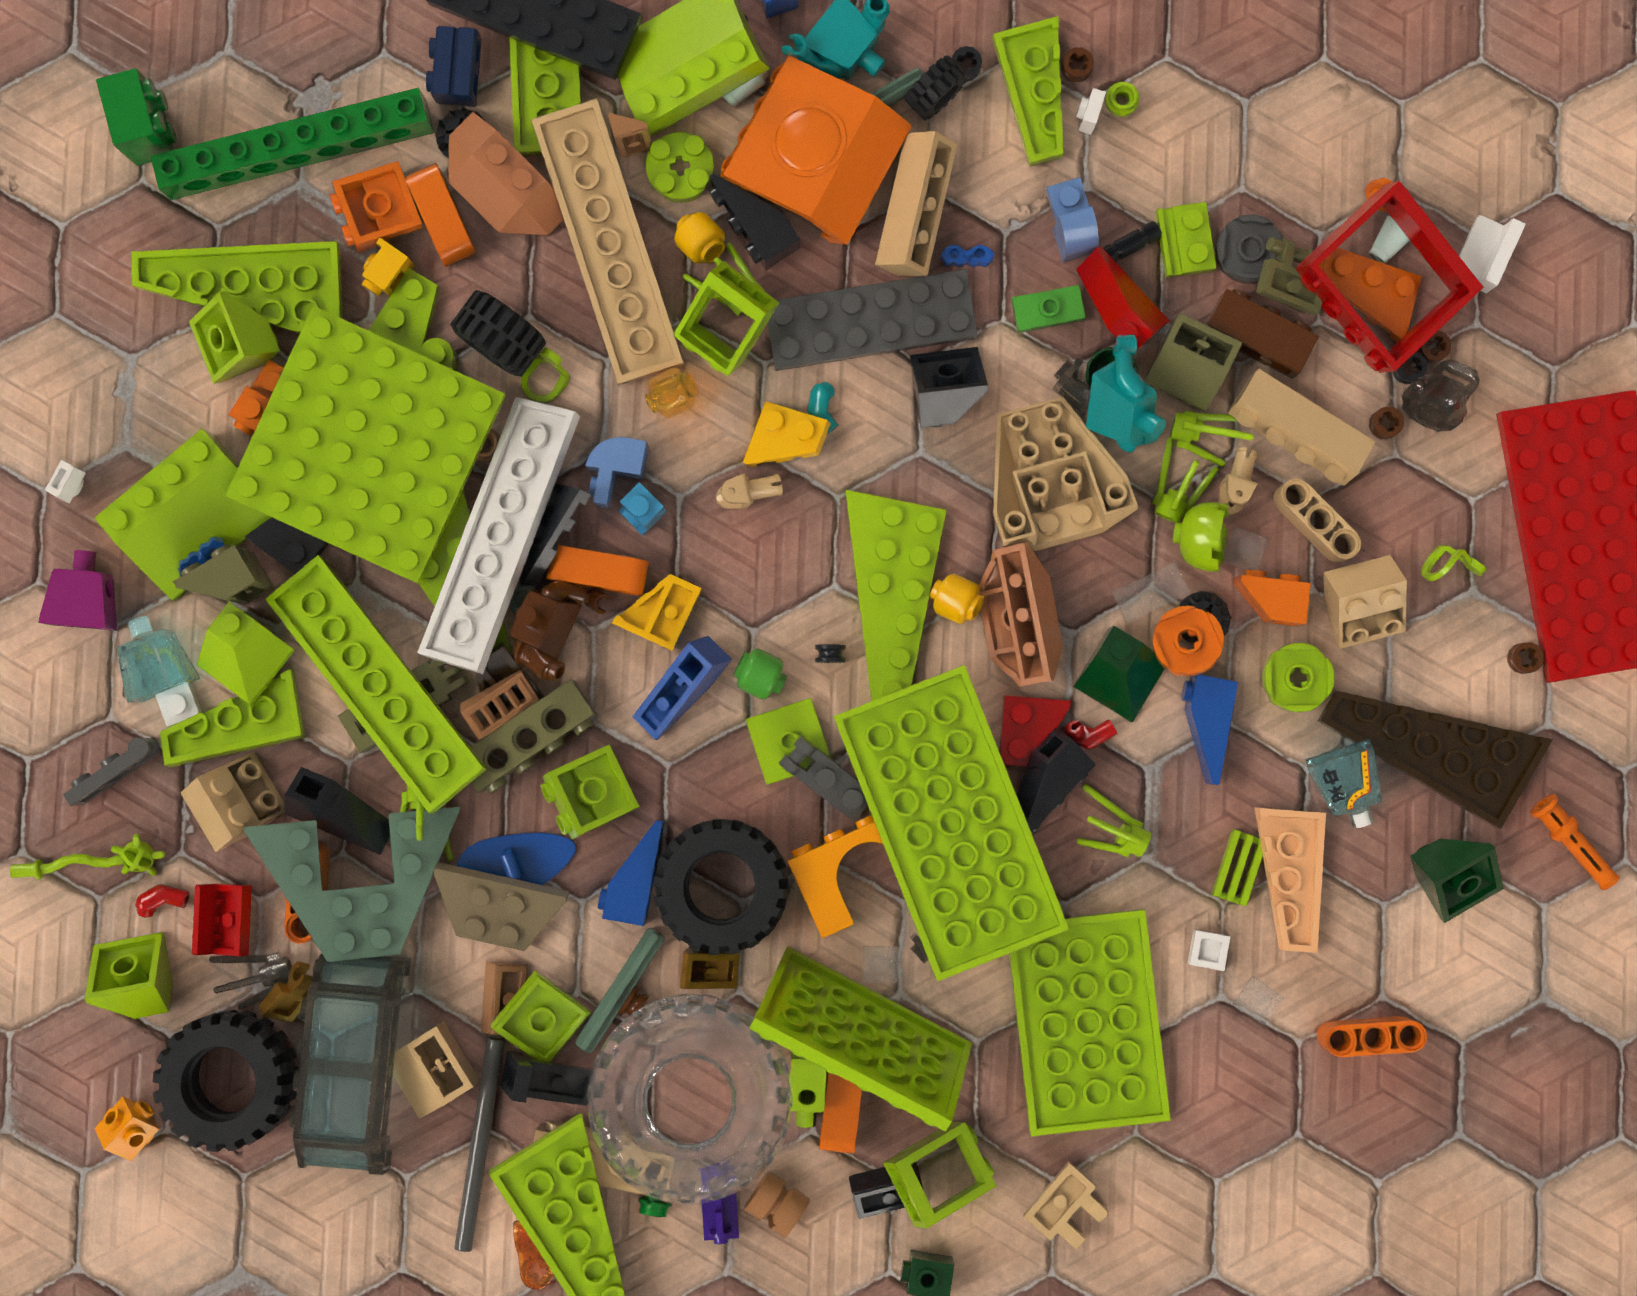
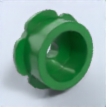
M645 1195V1197L638 1199L640 1203L639 1213L648 1216L667 1217L668 1207H672V1203L667 1202L664 1198Z

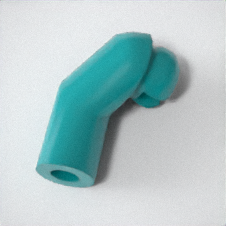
M822 382L821 384L814 385L810 391L808 413L826 419L831 423L828 435L839 424L828 411L829 400L835 394L834 388L830 383Z

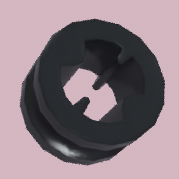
M965 46L956 50L952 59L956 63L957 61L963 62L966 57L972 59L971 65H975V68L969 67L965 71L968 75V82L975 79L980 73L982 58L978 50Z
M1415 352L1405 362L1406 364L1410 360L1416 364L1413 369H1417V373L1413 372L1407 375L1403 371L1406 367L1401 365L1396 371L1392 372L1394 378L1402 384H1412L1420 380L1427 371V361L1422 354Z
M815 645V650L819 652L818 657L815 658V663H846V658L842 656V652L846 650V645Z

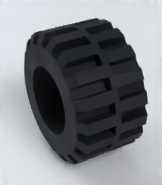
M475 290L450 324L455 334L464 342L513 376L522 377L546 344L542 334L507 305L483 291Z

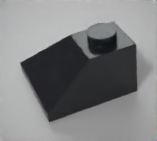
M978 347L910 355L916 409L921 428L955 424L988 391V383Z

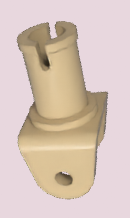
M1240 447L1236 449L1231 474H1227L1220 483L1218 503L1228 504V502H1231L1233 504L1232 507L1229 506V515H1235L1242 509L1243 505L1250 500L1258 484L1251 480L1255 461L1258 457V453L1251 449L1250 454L1247 456L1248 448Z
M744 473L731 478L717 491V503L725 509H747L753 504V500L782 496V484L778 485V482H781L780 476L774 474L773 476L749 480Z

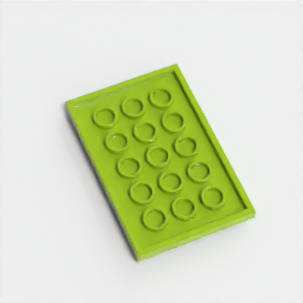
M1138 909L1067 917L1065 919L1070 930L1009 953L1030 1136L1171 1121L1146 910Z
M787 946L749 1029L758 1033L762 1038L774 1041L789 1049L794 1055L806 1058L823 1067L828 1073L838 1075L856 1084L859 1089L877 1095L888 1101L893 1107L903 1109L917 1116L924 1123L936 1126L946 1132L953 1121L972 1042Z

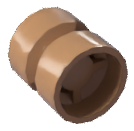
M769 1170L755 1187L743 1210L759 1221L766 1218L768 1220V1227L783 1238H786L803 1215L810 1198L795 1188L787 1190L785 1188V1181Z

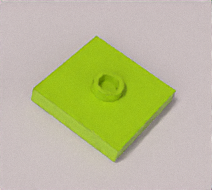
M811 698L745 719L766 785L794 776L787 772L779 762L785 754L789 756L795 749L794 743L800 736L806 738L830 757ZM806 756L800 765L807 769L813 759Z
M535 970L490 1025L495 1032L533 1059L551 1062L589 1016L590 1011Z

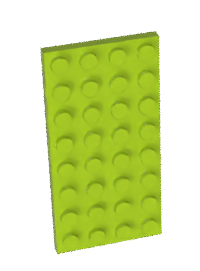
M965 665L833 716L937 982L1070 930Z

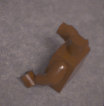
M561 580L553 581L542 588L541 591L530 590L522 606L516 612V620L510 631V637L516 642L513 653L516 664H524L542 680L558 682L565 671V663L559 661L558 658L581 609V603L584 602L590 609L603 614L606 610L598 607L597 602L601 598L610 600V596L598 589H591L586 592L584 587Z

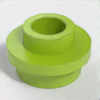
M1128 82L1113 84L1105 96L1107 109L1119 117L1132 114L1137 109L1140 100L1137 89ZM1124 96L1128 103L1120 105L1117 103L1116 97Z

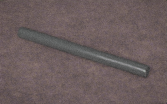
M488 1037L454 1246L455 1250L461 1252L472 1251L505 1042L501 1038Z

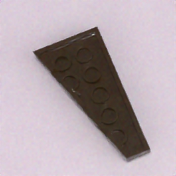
M1340 691L1333 693L1317 720L1319 723L1364 750H1368L1369 753L1496 829H1501L1553 741V739L1488 726L1487 724L1438 713H1430Z

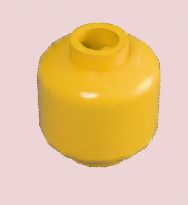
M696 212L694 214H687L678 221L674 236L675 244L693 263H712L716 257L721 256L725 248V232L710 216L704 212Z
M949 574L943 581L938 579L930 593V598L934 600L933 608L935 613L957 624H964L968 620L973 621L978 616L984 602L980 586L957 574Z

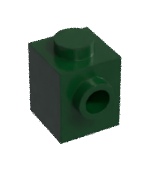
M911 1250L909 1260H903L900 1275V1282H906L907 1294L917 1296H950L954 1272L953 1258L947 1255Z

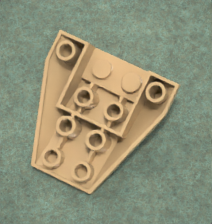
M1064 397L997 414L993 516L1003 546L1008 547L1027 542L1033 551H1038L1103 533L1138 509L1128 476L1091 430L1086 428V424Z

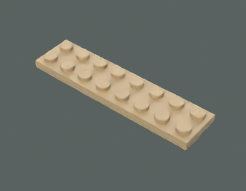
M597 98L531 119L618 385L683 365L684 362L676 338L673 336L674 332Z

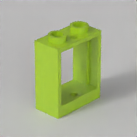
M724 261L709 272L673 336L680 340L686 349L696 352L708 361L714 370L729 376L743 364L779 305V302ZM716 292L754 320L736 351L698 323Z
M952 1121L946 1132L938 1129L883 1162L914 1227L927 1229L997 1186L992 1177L994 1170L990 1162L985 1157H982L976 1145L978 1143L977 1135L972 1127L966 1125L965 1122ZM955 1138L976 1183L932 1209L911 1164Z

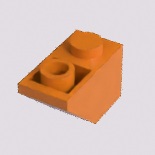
M1246 570L1245 575L1242 574L1234 578L1235 587L1264 623L1295 627L1306 625L1311 583L1300 582L1301 576L1280 574L1279 579L1266 578L1267 572Z

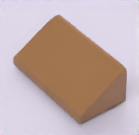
M608 113L620 157L626 158L650 151L652 142L646 122Z
M486 962L481 1019L482 1032L489 1035H500L491 1028L490 1024L527 981L528 964Z

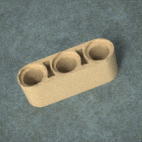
M1297 478L1291 479L1276 489L1273 496L1276 508L1325 558L1331 562L1338 563L1351 559L1358 554L1361 549V539L1357 532L1307 482ZM1287 488H1292L1298 492L1299 503L1297 505L1291 504L1286 499ZM1312 512L1322 516L1324 521L1322 529H1316L1312 526L1310 522ZM1337 537H1341L1347 542L1348 550L1346 554H1341L1336 550L1335 539Z

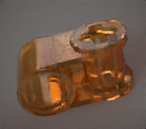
M519 1220L514 1221L513 1236L518 1253L522 1282L531 1289L544 1288L555 1275ZM537 1262L540 1268H546V1272L541 1278H539L537 1272L532 1273L531 1271Z

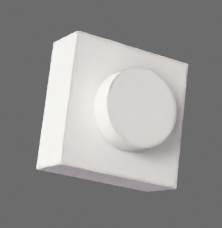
M1093 88L1089 99L1082 97L1076 118L1082 119L1078 131L1092 134L1104 101L1105 91Z
M61 460L45 490L55 497L70 503L72 498L81 491L84 483L83 478L86 473Z
M191 682L155 694L167 727H171L200 712L203 713Z
M1193 929L1187 964L1225 971L1230 936Z

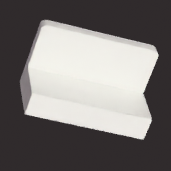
M1482 215L1475 219L1459 257L1484 287L1480 291L1487 294L1498 286L1526 225L1525 223L1513 218L1507 224L1502 225Z

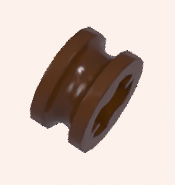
M1082 47L1070 49L1065 54L1061 65L1063 76L1073 83H1080L1086 80L1094 65L1093 57L1087 49ZM1071 59H1074L1076 62L1083 60L1085 63L1082 70L1084 71L1081 72L1078 68L1072 70L1070 68L1072 64Z
M1437 331L1416 352L1422 354L1427 363L1439 362L1445 359L1451 351L1450 338L1446 333ZM1436 339L1438 341L1436 345H1441V351L1432 355L1429 353L1431 348L1427 349L1426 345Z
M1386 406L1377 410L1369 420L1371 433L1379 439H1390L1400 433L1404 427L1403 415L1394 407ZM1382 414L1386 415L1388 420L1394 421V425L1389 428L1391 432L1386 431L1385 426L1379 425V421L1384 418Z
M1531 642L1514 645L1507 655L1509 667L1514 672L1520 674L1537 671L1544 661L1541 648ZM1528 650L1530 652L1528 657L1532 660V663L1522 666V658L1518 656L1519 652H1527Z
M635 986L618 1013L620 1015L628 1014L629 1020L633 1022L650 995L647 993L641 995L639 988Z

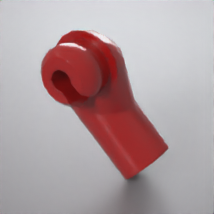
M1109 719L1095 728L1083 725L1077 720L1070 721L1065 727V734L1078 746L1086 749H1093L1118 734Z
M158 884L138 896L135 902L137 914L143 918L152 917L157 908L164 903L185 908L189 900V891Z

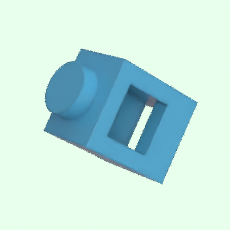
M640 482L620 501L622 507L618 510L642 536L667 512L664 506Z

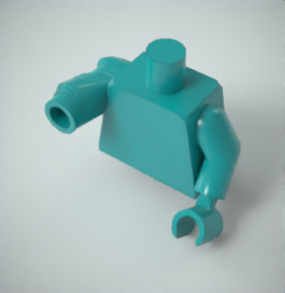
M834 0L805 38L801 34L788 35L794 41L795 49L793 50L789 45L782 46V53L786 56H797L796 59L838 79L841 77L847 80L851 79L860 67L871 76L876 77L884 67L886 60L873 50L878 44V36L885 26L886 18L890 14V5L887 0H866L863 10L860 12L849 0Z
M1118 335L1116 338L1118 345H1115L1112 351L1115 361L1092 375L1086 428L1116 440L1117 445L1123 451L1131 453L1139 445L1151 444L1157 441L1166 427V420L1155 414L1157 400L1155 389L1144 382L1133 368L1132 356L1137 351L1136 337L1134 335Z

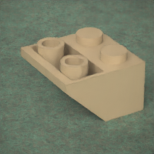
M1391 555L1324 572V600L1339 649L1406 632L1407 580Z
M254 752L197 777L180 792L215 852L246 838L247 835L243 831V827L267 825L284 815V801Z
M445 1021L383 1059L419 1119L446 1105L473 1088L480 1081Z

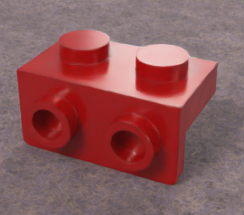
M214 883L197 884L195 886L192 934L193 955L249 956L252 885Z

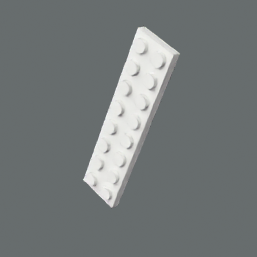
M515 397L417 652L420 655L480 674L484 673L580 416L575 411Z

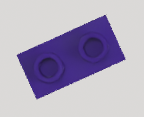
M735 1166L700 1169L704 1241L714 1240V1244H726L728 1239L739 1238Z

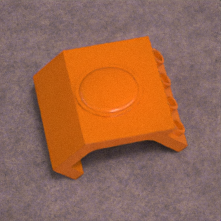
M788 55L785 62L781 63L771 74V83L765 94L757 100L754 106V114L748 125L740 131L737 138L738 143L734 151L724 160L721 166L722 172L720 177L743 190L751 191L809 220L822 230L820 236L829 243L848 245L912 125L878 97Z

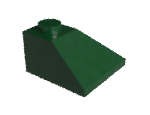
M1112 626L1103 635L1073 687L1132 723L1165 668L1159 663L1155 653L1144 643L1116 626Z
M1440 838L1429 845L1422 846L1416 853L1410 855L1415 876L1444 923L1504 889L1496 850L1491 843Z

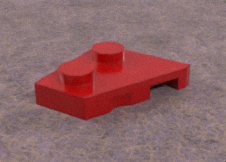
M1004 695L999 748L1004 765L1027 767L1032 752L1055 728H1058L1071 706V701Z

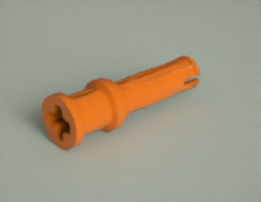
M1550 794L1538 801L1531 808L1530 814L1533 818L1538 817L1550 831L1549 836L1551 839L1563 843L1578 863L1595 880L1601 890H1607L1615 885L1620 876L1613 871L1580 832L1578 820L1575 816H1569L1558 803V796ZM1551 813L1557 818V821L1551 816ZM1581 847H1582V849L1588 854V856L1594 861V863L1597 865L1596 867L1590 862V860H1589V859L1585 856V854L1580 850Z

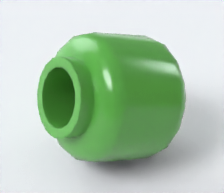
M756 648L750 654L747 652L743 653L733 677L737 678V687L740 690L764 700L772 692L780 693L787 675L782 673L783 661L780 658Z

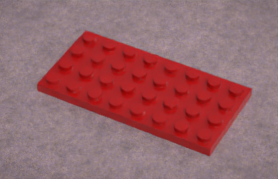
M1636 390L1497 413L1496 417L1539 647L1544 655L1543 669L1546 683L1637 668Z

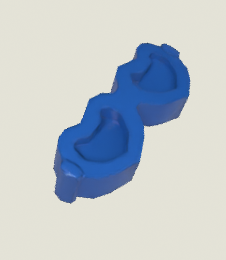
M953 244L942 251L940 260L946 267L954 265L960 268L965 264L973 268L976 266L987 267L993 261L994 252L981 244L966 251Z
M211 537L208 542L200 545L199 551L190 552L186 559L179 561L178 571L180 577L182 576L181 571L194 563L202 565L206 560L212 559L211 553L225 545L221 537Z

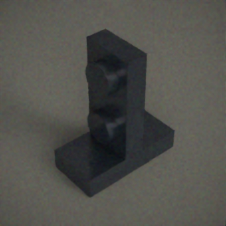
M507 1051L500 1086L512 1101L526 1103L528 1097L589 1106L596 1071L592 1068L526 1059L521 1053Z

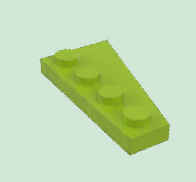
M289 669L280 673L279 677L273 679L252 706L239 696L234 699L229 698L218 703L219 706L205 713L200 712L161 731L160 738L164 765L170 768L305 738L295 672Z

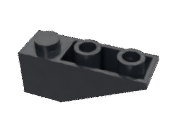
M714 173L709 176L711 188L708 191L718 207L725 206L730 214L727 217L729 225L737 236L741 233L749 243L745 248L755 264L761 262L767 270L800 249V239L781 210Z
M1057 728L1032 752L1017 793V798L1031 833H1034L1045 818L1063 803L1065 797L1078 783L1087 777L1090 770L1096 765L1070 737Z
M304 767L299 769L285 793L284 814L301 822L317 820L318 829L381 855L390 839L389 819L334 780Z

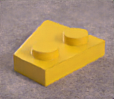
M765 401L743 463L748 467H757V464L776 461L780 463L791 461L795 457L808 458L819 456L831 423L826 419Z
M669 574L651 591L636 600V603L616 616L612 624L673 652L702 588Z

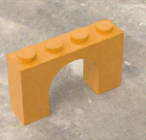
M872 815L856 821L857 829L844 834L841 828L823 836L824 844L812 848L811 843H808L791 851L794 857L788 859V864L822 939L854 924L837 884V869L843 856L856 845L865 842L882 843Z

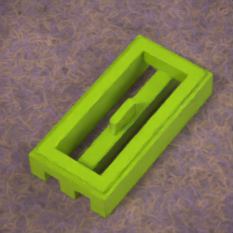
M1232 829L1211 895L1245 907L1247 906L1263 856L1260 838ZM1241 839L1244 842L1228 892L1226 893L1222 889L1238 840ZM1253 843L1256 844L1244 879L1239 897L1235 896L1247 861L1251 845Z

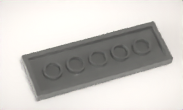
M967 269L778 299L779 305L767 323L775 371L972 340L978 337Z

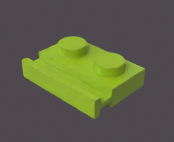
M1206 202L1172 206V208L1167 209L1157 208L1155 216L1162 232L1159 241L1165 278L1214 272L1217 267Z

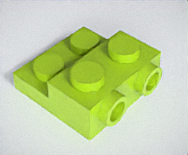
M610 744L542 776L545 782L540 785L542 794L548 803H555L559 815L555 817L556 823L562 834L566 835L569 833L571 839L579 837L639 807Z

